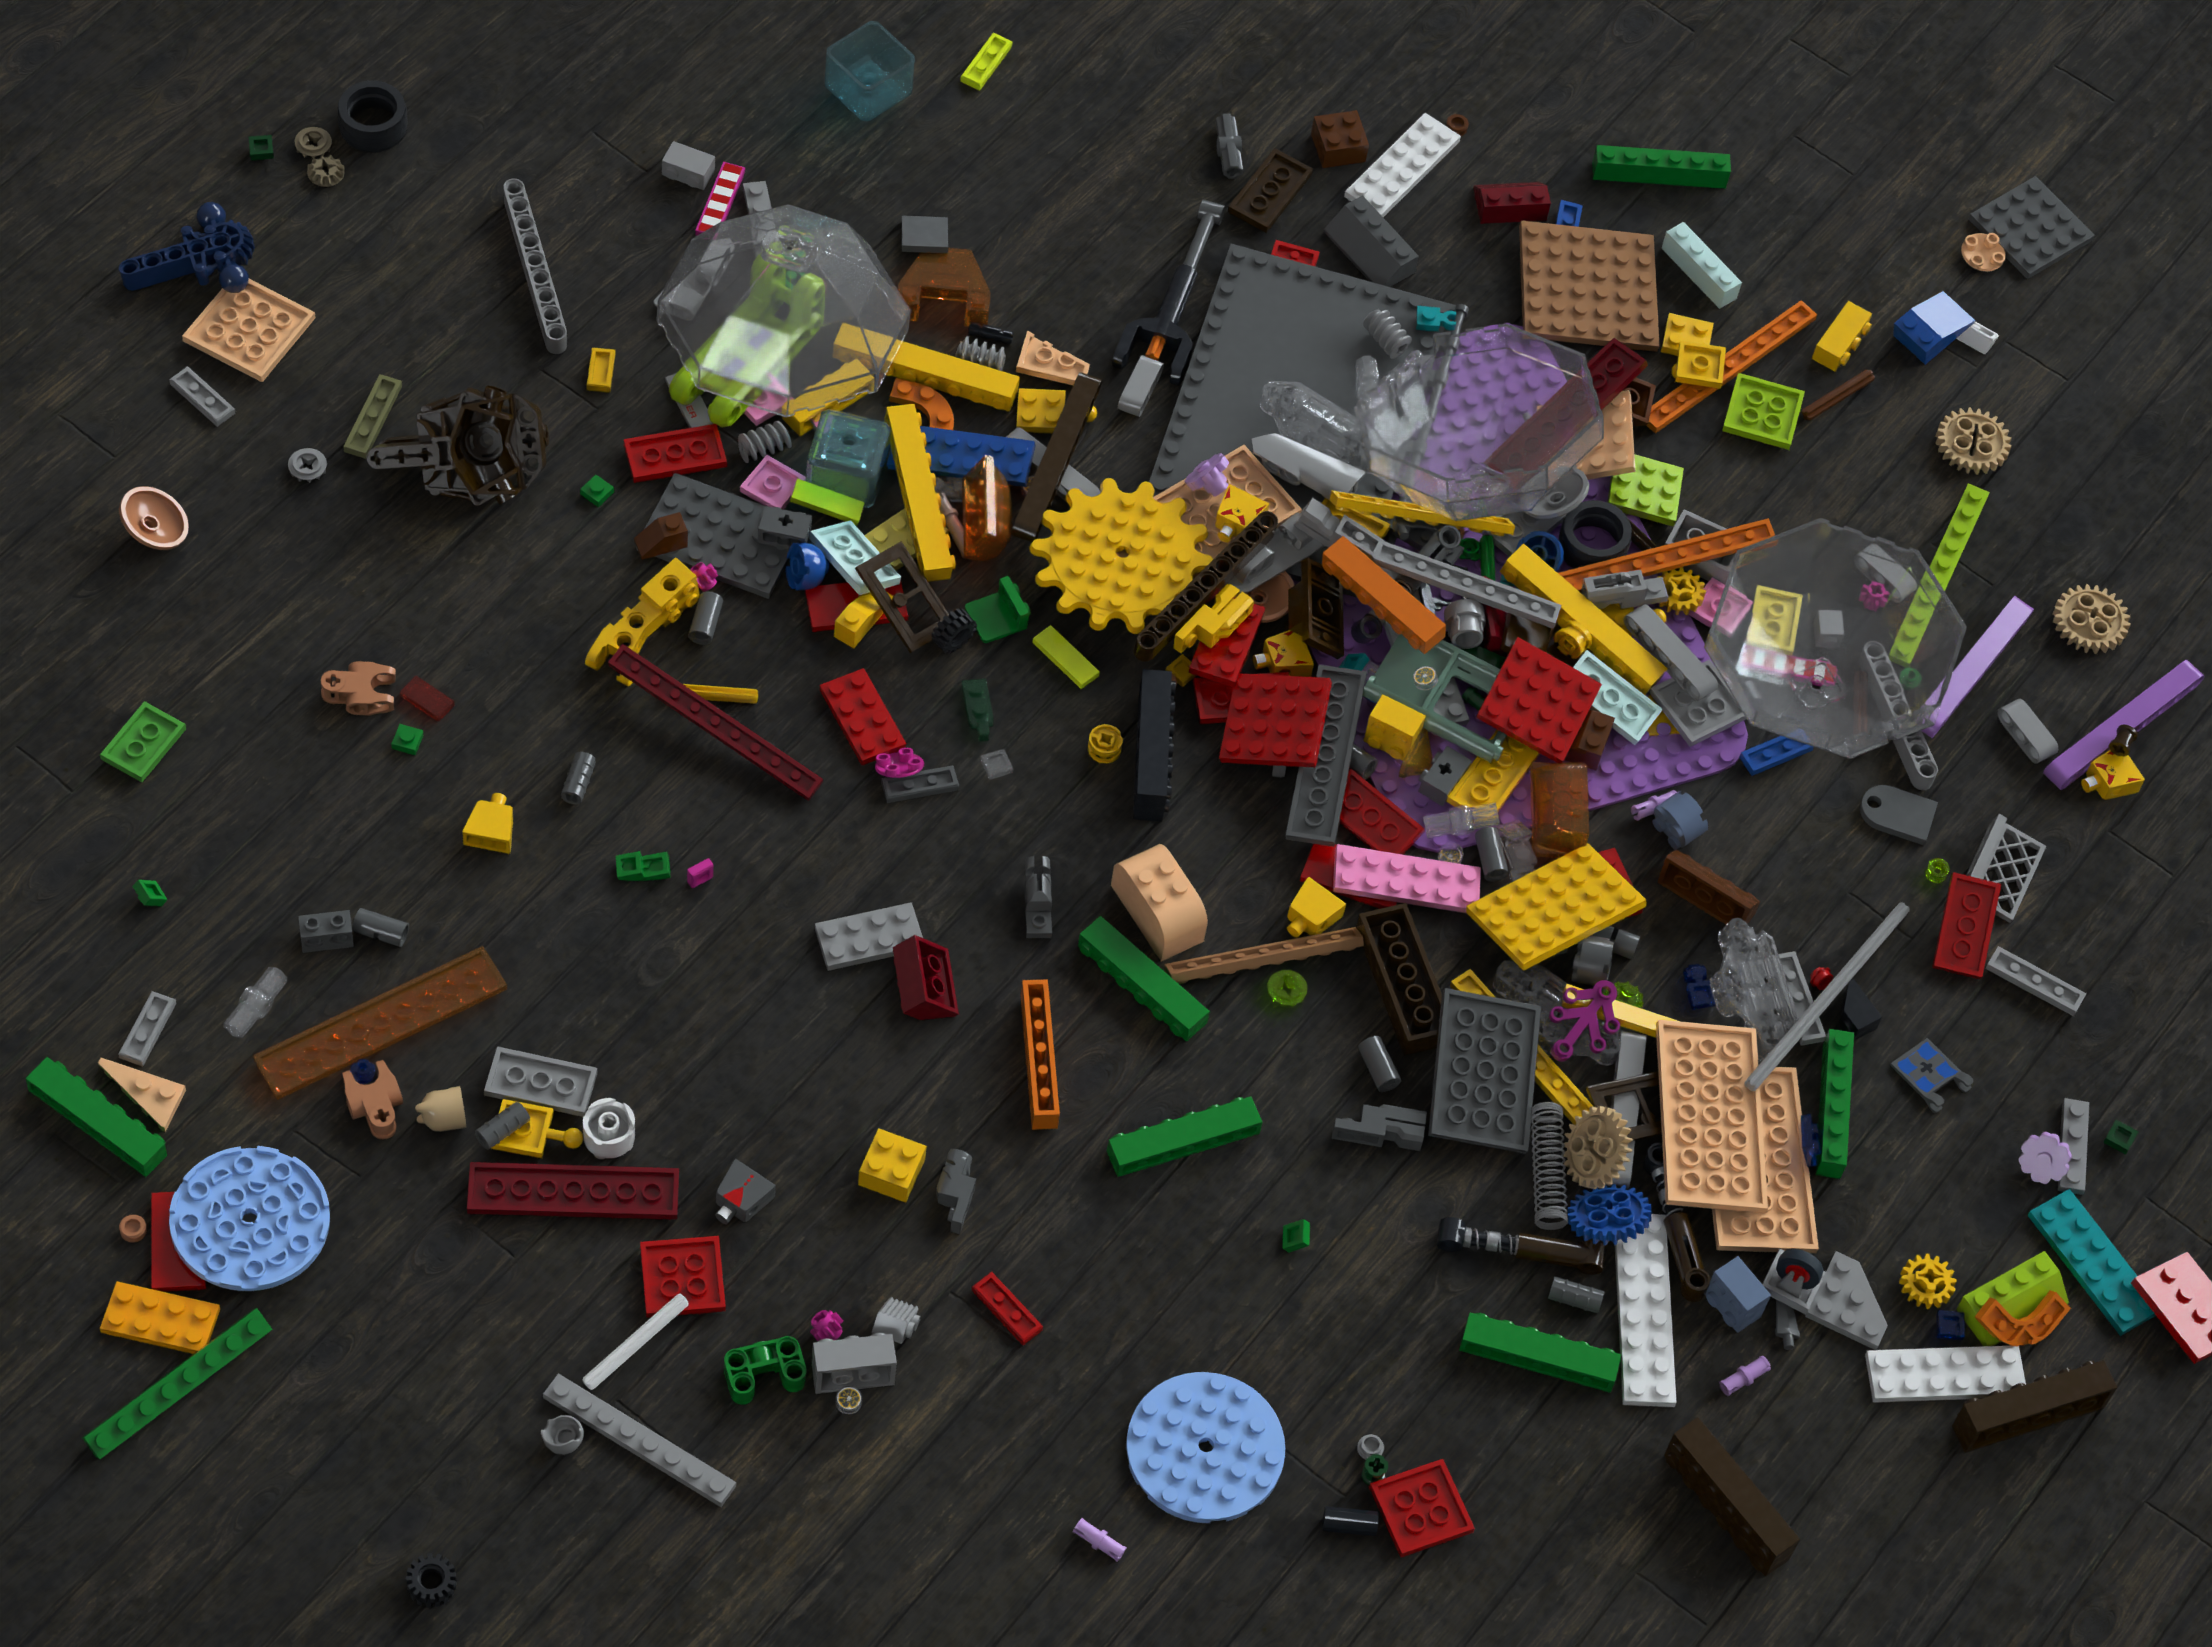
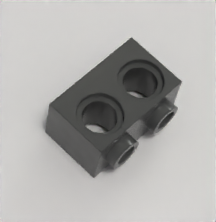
M350 910L298 916L303 953L354 947Z

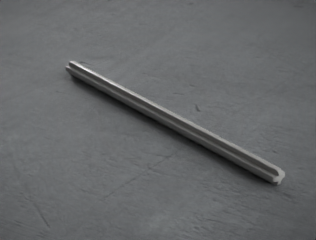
M1903 902L1898 903L1744 1083L1746 1088H1749L1750 1091H1756L1910 911L1908 906Z

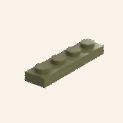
M379 374L344 444V452L367 459V454L372 449L402 388L401 380Z

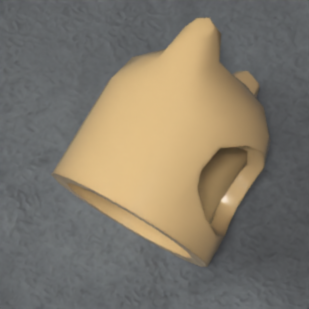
M460 1086L431 1091L426 1094L422 1103L417 1104L415 1110L421 1113L417 1116V1122L426 1124L432 1131L442 1132L466 1128Z

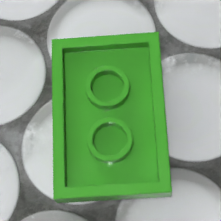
M144 701L100 754L101 760L143 782L184 733L186 724Z

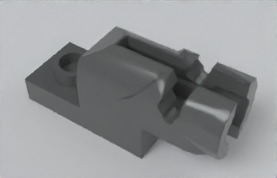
M1034 856L1025 859L1026 938H1051L1052 897L1050 859L1042 856V865L1040 866L1041 879L1037 881V874H1034Z
M950 1149L945 1167L942 1169L936 1187V1195L939 1204L950 1207L947 1221L951 1222L950 1232L960 1234L975 1191L976 1178L970 1177L972 1156L962 1150Z

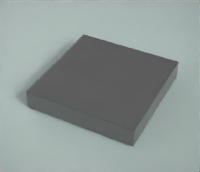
M902 216V252L948 253V217Z

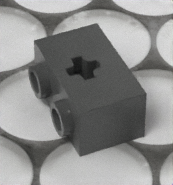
M765 506L758 528V543L789 549L793 543H807L811 531L812 516L802 512L783 510L779 507Z
M1446 746L1442 753L1439 751L1436 753L1431 761L1433 766L1430 770L1426 768L1422 772L1418 780L1421 782L1418 792L1443 807L1451 791L1470 767L1472 760Z

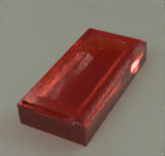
M415 676L400 691L402 698L438 722L455 706L454 700L418 676Z

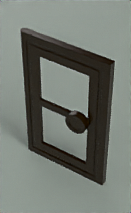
M902 541L855 568L910 653L932 641L931 635L934 632L933 629L938 627V622L914 635L897 607L902 608L905 606L908 598L921 591L941 622L944 620L943 617L945 615L949 616L948 611ZM899 558L918 587L905 595L903 593H896L891 600L874 572Z
M1658 1071L1586 1087L1593 1107L1596 1108L1598 1106L1608 1107L1604 1097L1635 1091L1643 1110L1640 1116V1123L1642 1125L1629 1127L1631 1132L1627 1137L1636 1141L1662 1135L1661 1121L1655 1122L1656 1118L1653 1113L1649 1112L1640 1090L1659 1086Z

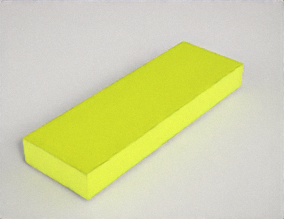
M992 33L961 75L960 82L980 91L1012 48L1013 42Z
M798 478L790 499L792 503L843 521L851 520L855 525L859 523L865 503Z
M1051 625L1033 638L1032 643L1079 688L1083 689L1099 677L1100 671Z

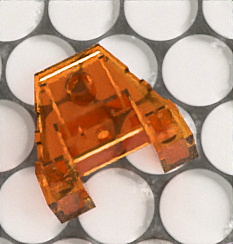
M948 248V253L921 252L898 283L895 319L918 321L920 298L966 302L964 326H969L972 321L980 323L981 326L983 324L988 325L991 293L972 250Z

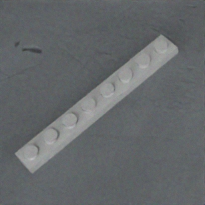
M1382 540L1379 541L1372 560L1378 566L1550 628H1554L1562 606Z
M559 1373L543 1393L545 1400L720 1507L723 1506L736 1487V1482Z

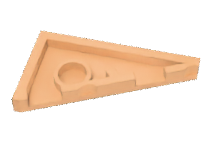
M100 1058L98 1065L104 1070V1073L110 1079H113L121 1087V1090L135 1104H138L147 1116L149 1115L158 1124L162 1131L166 1132L186 1091L185 1085Z

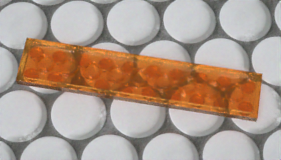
M481 946L253 1055V1059L274 1096L279 1100L507 990V984L485 948Z

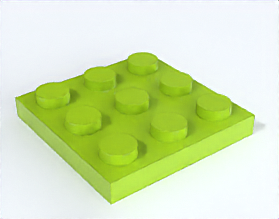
M1738 373L1722 431L1789 450L1805 391Z
M1635 455V472L1611 476L1607 502L1618 507L1623 513L1674 526L1677 519L1684 468Z

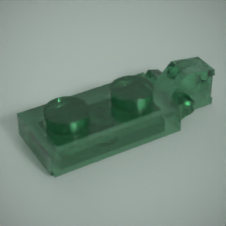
M986 678L962 681L961 686L969 727L971 729L977 728L979 741H988L989 727H993L994 718Z

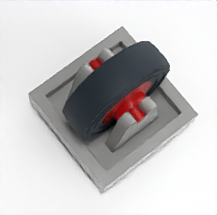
M1779 1249L1762 1285L1771 1294L1772 1298L1806 1315L1826 1272L1823 1271L1821 1262L1809 1252L1801 1249H1789L1786 1251Z

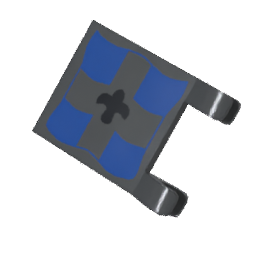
M1928 1038L1890 1064L1925 1100L1930 1110L1934 1113L1942 1110L1941 1105L1944 1104V1099L1936 1094V1091L1953 1079L1962 1092L1969 1091L1973 1083V1078L1956 1067Z

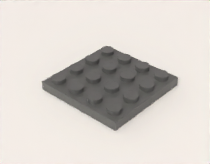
M2036 176L1974 211L1968 218L1981 233H1995L1998 235V243L2004 248L2006 258L2027 279L2090 243L2095 237Z

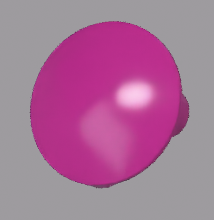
M902 748L897 753H882L876 756L875 770L886 777L901 778L911 776L920 772L924 767L923 759L913 754V749Z

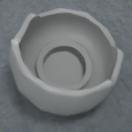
M560 1415L547 1421L545 1429L541 1430V1435L549 1450L555 1454L565 1455L572 1453L578 1448L583 1440L584 1430L580 1421L574 1417Z

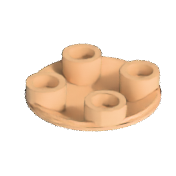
M1995 233L1968 235L1961 248L1964 260L1974 269L1985 272L2000 268L2005 261L2006 253L2004 248L1998 243L1999 237Z

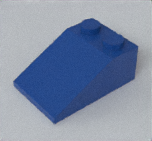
M1942 291L1911 308L1894 323L1893 336L1926 365L1973 325L1975 320Z

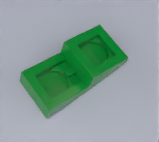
M640 851L616 855L618 880L648 881L671 878L669 855L667 852L642 856Z

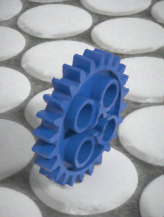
M1613 1184L1611 1188H1607L1605 1185L1604 1189H1592V1192L1583 1190V1196L1576 1195V1200H1571V1207H1568V1223L1571 1225V1231H1576L1577 1237L1584 1235V1241L1592 1238L1593 1244L1598 1243L1599 1240L1603 1241L1604 1245H1607L1608 1241H1612L1614 1245H1617L1618 1240L1627 1243V1237L1637 1239L1636 1233L1644 1234V1228H1649V1222L1652 1221L1651 1204L1648 1202V1197L1643 1198V1192L1636 1193L1635 1188L1626 1190V1185H1623L1621 1188H1616V1184Z

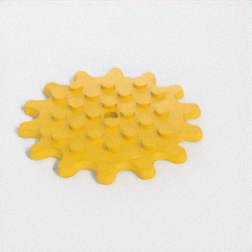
M1107 478L1100 484V494L1093 497L1083 494L1077 488H1072L1066 494V501L1070 506L1069 511L1059 513L1053 510H1046L1043 513L1041 523L1051 530L1052 535L1045 539H1035L1030 544L1031 554L1043 557L1049 563L1047 568L1037 573L1035 582L1040 587L1056 586L1062 590L1063 595L1056 604V608L1060 613L1069 614L1077 608H1084L1090 613L1089 625L1094 630H1103L1111 619L1118 618L1125 622L1130 633L1139 634L1145 627V618L1149 615H1158L1193 580L1194 574L1201 572L1213 560L1210 555L1202 554L1195 549L1197 543L1206 540L1208 537L1206 526L1203 524L1188 525L1181 520L1182 515L1187 510V505L1182 498H1175L1168 503H1159L1154 500L1155 490L1150 482H1142L1133 493H1124L1118 489L1114 479ZM1124 549L1128 554L1127 557L1121 558L1116 555L1117 552Z

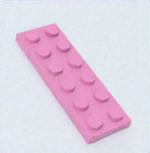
M1337 844L1335 848L1333 892L1467 913V905L1480 899L1481 867Z

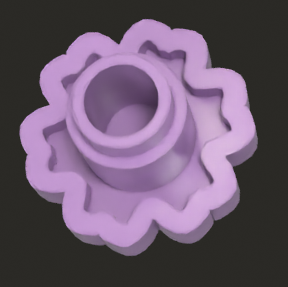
M1222 453L1215 454L1209 460L1201 462L1186 477L1184 482L1192 491L1204 487L1207 493L1217 496L1228 487L1227 478L1222 471L1227 468L1229 461Z
M2043 1132L2040 1137L2031 1135L2021 1147L2023 1153L2019 1157V1163L2024 1173H2031V1179L2034 1182L2047 1184L2051 1179L2059 1181L2067 1174L2069 1170L2068 1162L2071 1160L2072 1154L2067 1143H2060L2058 1135Z

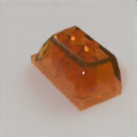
M985 455L962 478L964 558L981 561L996 558L1009 543L1012 536L1011 491L1004 474L994 465V457Z
M1532 762L1530 766L1532 856L1560 858L1579 847H1585L1589 837L1587 765L1577 762Z

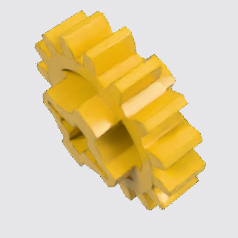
M1681 567L1679 571L1673 569L1669 573L1665 571L1662 572L1661 576H1658L1663 577L1668 594V601L1659 603L1660 607L1667 606L1666 612L1669 613L1671 610H1675V614L1679 615L1680 611H1683L1685 615H1688L1690 609L1696 612L1698 606L1702 605L1706 590L1703 589L1705 583L1698 582L1699 575L1692 576L1693 570L1690 569L1686 573L1684 568Z
M1926 1254L1924 1259L1916 1255L1913 1261L1910 1259L1907 1261L1900 1273L1902 1276L1899 1284L1904 1285L1901 1290L1902 1293L1910 1294L1907 1299L1908 1301L1915 1299L1917 1300V1307L1925 1303L1926 1308L1930 1309L1933 1303L1937 1308H1940L1942 1302L1948 1303L1950 1296L1955 1292L1954 1286L1957 1279L1951 1278L1954 1270L1946 1269L1947 1261L1941 1264L1939 1263V1256L1932 1260L1930 1255Z

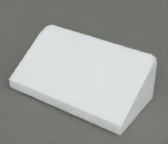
M1975 322L1956 339L1986 354L1999 335Z

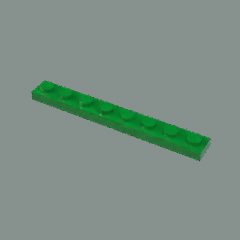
M258 1308L253 1309L82 1437V1439L98 1460L103 1458L273 1329Z

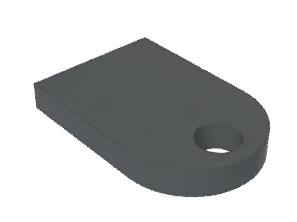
M1878 785L1870 788L1864 794L1860 803V813L1864 821L1874 829L1925 845L1938 802L1895 787ZM1875 801L1878 803L1879 807L1872 808L1868 805L1867 802Z

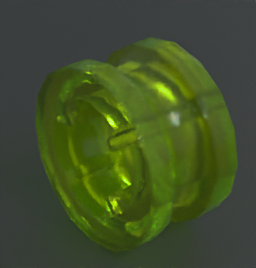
M1935 858L1929 862L1925 874L1931 882L1941 883L1946 879L1950 868L1945 860ZM1936 868L1941 870L1939 874L1934 872Z

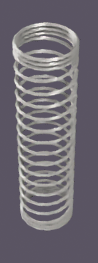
M1543 1102L1534 1105L1531 1114L1532 1159L1534 1161L1533 1181L1535 1183L1533 1188L1535 1190L1534 1203L1536 1205L1534 1208L1536 1212L1535 1224L1545 1230L1560 1229L1568 1224V1211L1565 1209L1567 1207L1565 1201L1567 1196L1564 1194L1567 1189L1564 1186L1566 1180L1563 1179L1566 1176L1564 1172L1566 1167L1563 1164L1565 1158L1562 1157L1565 1154L1563 1150L1565 1145L1562 1142L1564 1141V1136L1562 1135L1564 1130L1561 1128L1564 1125L1562 1121L1564 1116L1562 1106L1553 1102ZM1542 1109H1554V1110H1558V1111H1553V1110H1552V1111H1543V1112H1539V1113H1537V1114H1534V1112H1536V1111H1538V1110H1542ZM1557 1113L1552 1116H1540V1114ZM1539 1122H1541V1123L1561 1122V1125H1560V1126H1556V1125H1546V1126H1541V1127H1539V1126H1536L1535 1124H1537V1123H1539ZM1540 1129L1547 1131L1561 1129L1560 1134L1554 1132L1538 1134L1536 1131ZM1558 1136H1561V1137H1562V1139H1561L1560 1141H1559V1140H1545V1141H1538V1140H1536L1538 1137H1545V1138H1554V1137H1558ZM1559 1143L1562 1144V1147H1561V1148H1557V1147H1546V1148L1540 1149V1148H1537V1147H1536V1146L1539 1145V1144H1543V1145H1555V1144H1559ZM1540 1151H1542V1152H1557V1151H1562V1155L1548 1154V1155L1540 1156V1155H1537V1153L1540 1152ZM1558 1158H1562V1159H1563V1161H1562L1561 1163H1560V1162H1545V1163H1539V1162H1537L1539 1159H1547V1160H1553V1159H1558ZM1560 1165L1563 1166V1169H1562V1170H1558V1169H1547V1170L1541 1171V1170H1538V1169H1537V1168L1540 1167V1166H1545V1167H1556V1166H1560ZM1541 1173H1544V1174H1558V1173H1563V1177L1550 1176V1177L1541 1178V1177H1538V1175L1541 1174ZM1559 1180H1563V1181H1564V1183H1563L1562 1185H1560V1184H1547V1185H1540V1184H1538L1540 1181H1549V1182L1559 1181ZM1561 1187L1564 1188V1191H1563V1192L1549 1191V1192H1544V1193H1542V1192H1539V1191H1538L1539 1189H1542V1188H1546V1189H1557V1188H1561ZM1543 1195H1544V1196H1559V1195H1564V1199H1547V1200H1541V1199H1539V1197H1541V1196H1543ZM1563 1202V1203L1565 1204L1563 1207H1560V1206L1541 1207V1206H1539V1205L1542 1204V1203L1555 1204V1203ZM1544 1217H1561L1564 1220L1557 1223H1545L1539 1219Z

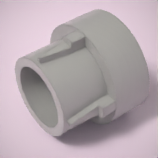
M1461 599L1450 603L1444 610V620L1451 644L1461 649L1478 647L1483 641V629L1486 625L1484 606L1472 599Z

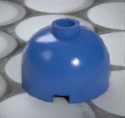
M1533 531L1518 542L1515 551L1524 543L1556 572L1560 569L1564 560V550L1554 535L1545 531Z
M793 543L787 553V558H791L790 566H786L789 586L796 590H810L819 586L829 571V562L826 560L821 549L810 543Z

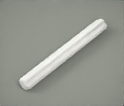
M677 1294L582 1379L584 1384L590 1390L596 1388L688 1306L687 1299L682 1294Z

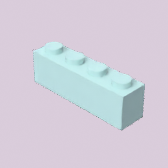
M1684 222L1666 231L1662 249L1719 309L1737 299L1742 282Z

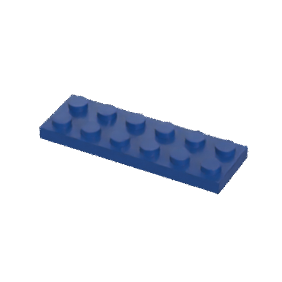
M925 426L920 427L921 433L926 435L927 444L925 450L931 456V473L940 476L1026 487L1036 446L1035 441ZM890 450L887 466L888 469L896 470L892 451Z

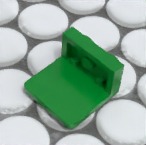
M1009 576L1000 579L997 593L965 605V611L977 624L976 632L983 643H989L1027 629L1028 618L1031 614L1028 604L1023 602L1020 597L1017 584H1013Z

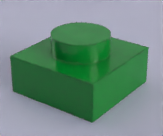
M597 475L580 489V495L597 507H600L614 493V487Z
M399 724L391 743L392 749L416 755L424 736L423 730Z
M137 880L132 886L138 895V899L144 905L163 906L168 900L156 881Z
M1302 1219L1283 1226V1249L1290 1253L1309 1246L1310 1222Z

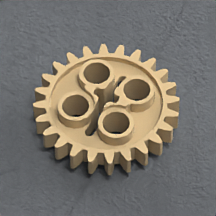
M1969 407L1967 413H1965L1960 408L1958 414L1951 411L1950 416H1945L1943 422H1940L1935 436L1937 437L1936 445H1940L1938 452H1945L1942 459L1950 458L1949 465L1952 466L1956 463L1958 471L1964 467L1967 474H1969L1971 469L1974 470L1976 475L1979 474L1980 469L1987 474L1989 468L1996 471L1997 466H2002L2004 460H2007L2012 446L2010 445L2011 437L2007 436L2009 430H2002L2004 423L1997 424L1996 420L1998 417L1989 418V412L1983 415L1978 408L1977 412L1973 413L1971 407ZM1977 426V434L1974 440L1975 447L1973 449L1972 456H1970L1969 453L1973 441L1972 435L1975 429L1974 427Z
M2086 584L2084 590L2077 585L2075 590L2069 588L2067 593H2062L2060 599L2057 600L2053 615H2055L2053 623L2057 624L2056 631H2063L2060 638H2069L2068 645L2073 642L2076 643V650L2082 646L2085 653L2089 651V648L2093 649L2095 654L2098 653L2099 648L2106 653L2108 648L2114 650L2117 644L2121 645L2123 639L2127 636L2130 627L2128 622L2130 615L2125 613L2128 608L2120 607L2123 600L2115 601V593L2110 596L2107 595V588L2101 592L2098 585L2094 587V590H2091L2088 584Z
M1591 1106L1589 1111L1582 1110V1117L1575 1116L1576 1125L1569 1124L1572 1131L1571 1133H1565L1569 1140L1564 1143L1567 1151L1563 1157L1568 1158L1564 1165L1569 1167L1567 1174L1573 1176L1572 1181L1578 1182L1580 1186L1597 1189V1187L1604 1189L1605 1184L1612 1185V1178L1619 1180L1618 1171L1625 1172L1626 1169L1623 1163L1630 1162L1626 1154L1633 1150L1628 1148V1144L1633 1141L1632 1138L1627 1137L1631 1129L1625 1127L1628 1121L1621 1119L1622 1114L1615 1112V1109Z

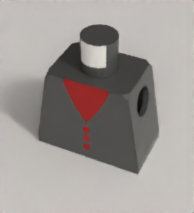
M735 1159L716 1192V1203L721 1207L715 1214L716 1218L723 1224H728L734 1216L743 1222H747L774 1199L776 1185Z

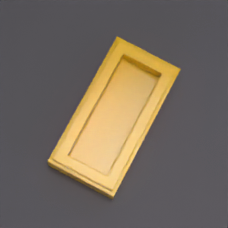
M592 348L587 390L611 391L615 350Z

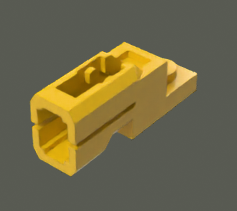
M1227 584L1215 596V603L1212 608L1204 604L1175 634L1174 649L1182 653L1187 647H1192L1197 639L1212 648L1221 638H1228L1253 612V599L1244 592L1237 596L1240 590L1232 584Z

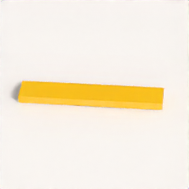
M1566 984L1563 993L1566 991V989L1570 987L1576 988L1577 990L1584 989ZM1567 993L1568 998L1575 999L1573 993ZM1562 999V1007L1568 1009L1588 1007L1593 999L1577 1000L1574 1004H1567ZM1617 1000L1612 1002L1614 1017L1619 1021L1620 1026L1655 1038L1658 1020L1677 1021ZM1601 1006L1596 1012L1597 1018L1605 1021Z

